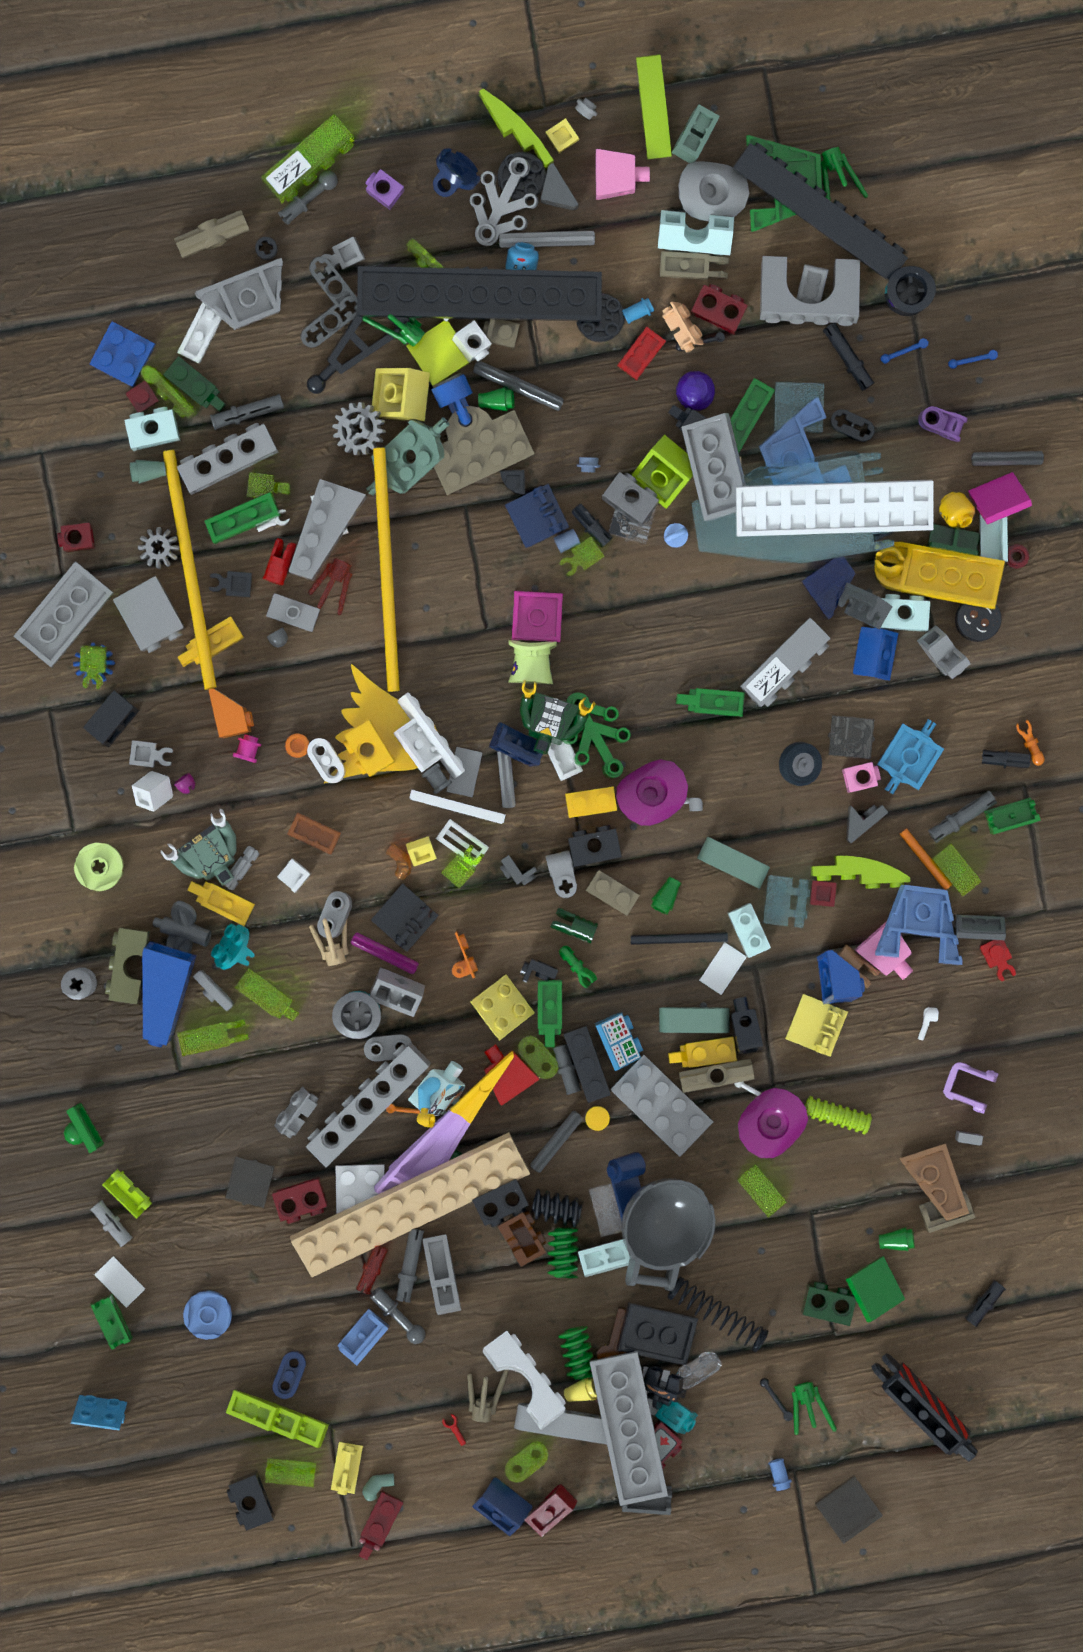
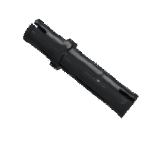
M837 323L827 326L823 333H825L848 368L846 370L847 373L852 374L861 391L875 384L863 366L865 364L864 361L859 360L837 326Z

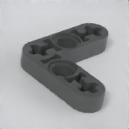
M322 256L315 257L310 261L309 271L333 302V305L301 330L300 339L304 345L310 348L319 346L357 314V297L331 262ZM317 261L319 263H326L324 270L327 274H330L331 271L335 274L327 278L324 284L321 282V279L325 278L321 272L315 273L314 271ZM333 280H338L342 285V289L338 294H332L328 289L329 283ZM347 300L349 302L355 301V311L353 313L346 311L342 314L346 317L342 321L341 316L334 309L338 307L339 311H342L346 307L345 302ZM332 314L336 316L337 325L334 328H327L324 325V318L327 315ZM319 322L321 328L327 334L323 336L322 332H319L315 336L317 340L314 343L311 340L307 342L305 340L308 337L306 332L308 330L315 332L319 329L315 326Z

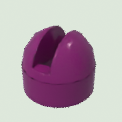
M187 773L179 778L174 785L181 793L189 794L190 790L188 787L194 790L195 780L190 773Z

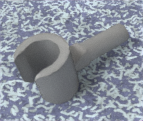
M686 797L684 804H689V811L703 810V802L700 798Z

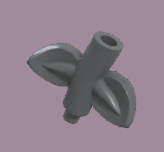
M177 901L171 907L172 918H154L153 927L160 928L161 933L168 934L165 946L190 953L193 942L207 947L210 942L211 931L194 924L197 913L191 905L183 901Z

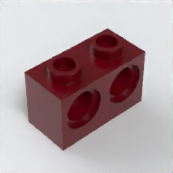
M703 285L690 314L734 335L748 306L744 304L745 300L734 294H731L730 297L723 294V290L716 285ZM705 297H712L716 305L713 308H706L702 300ZM727 307H733L737 310L738 315L730 319L725 316L724 310Z
M320 1177L282 1188L272 1193L280 1222L286 1220L287 1224L301 1220L300 1215L310 1213V1216L321 1214L324 1212L323 1208L328 1206ZM308 1192L317 1193L319 1201L315 1204L308 1203L306 1200ZM286 1199L293 1200L296 1204L295 1210L286 1211L283 1208V1201Z

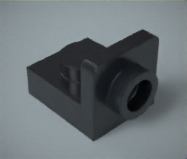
M531 958L530 963L524 962L520 975L524 976L522 982L527 983L533 970L536 971V977L548 981L549 978L555 979L558 968Z

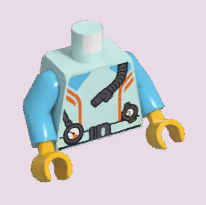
M451 1061L446 1070L432 1069L408 1099L421 1111L417 1116V1122L420 1125L430 1128L434 1127L435 1116H443L459 1101L465 1084L458 1079L463 1070L458 1063Z

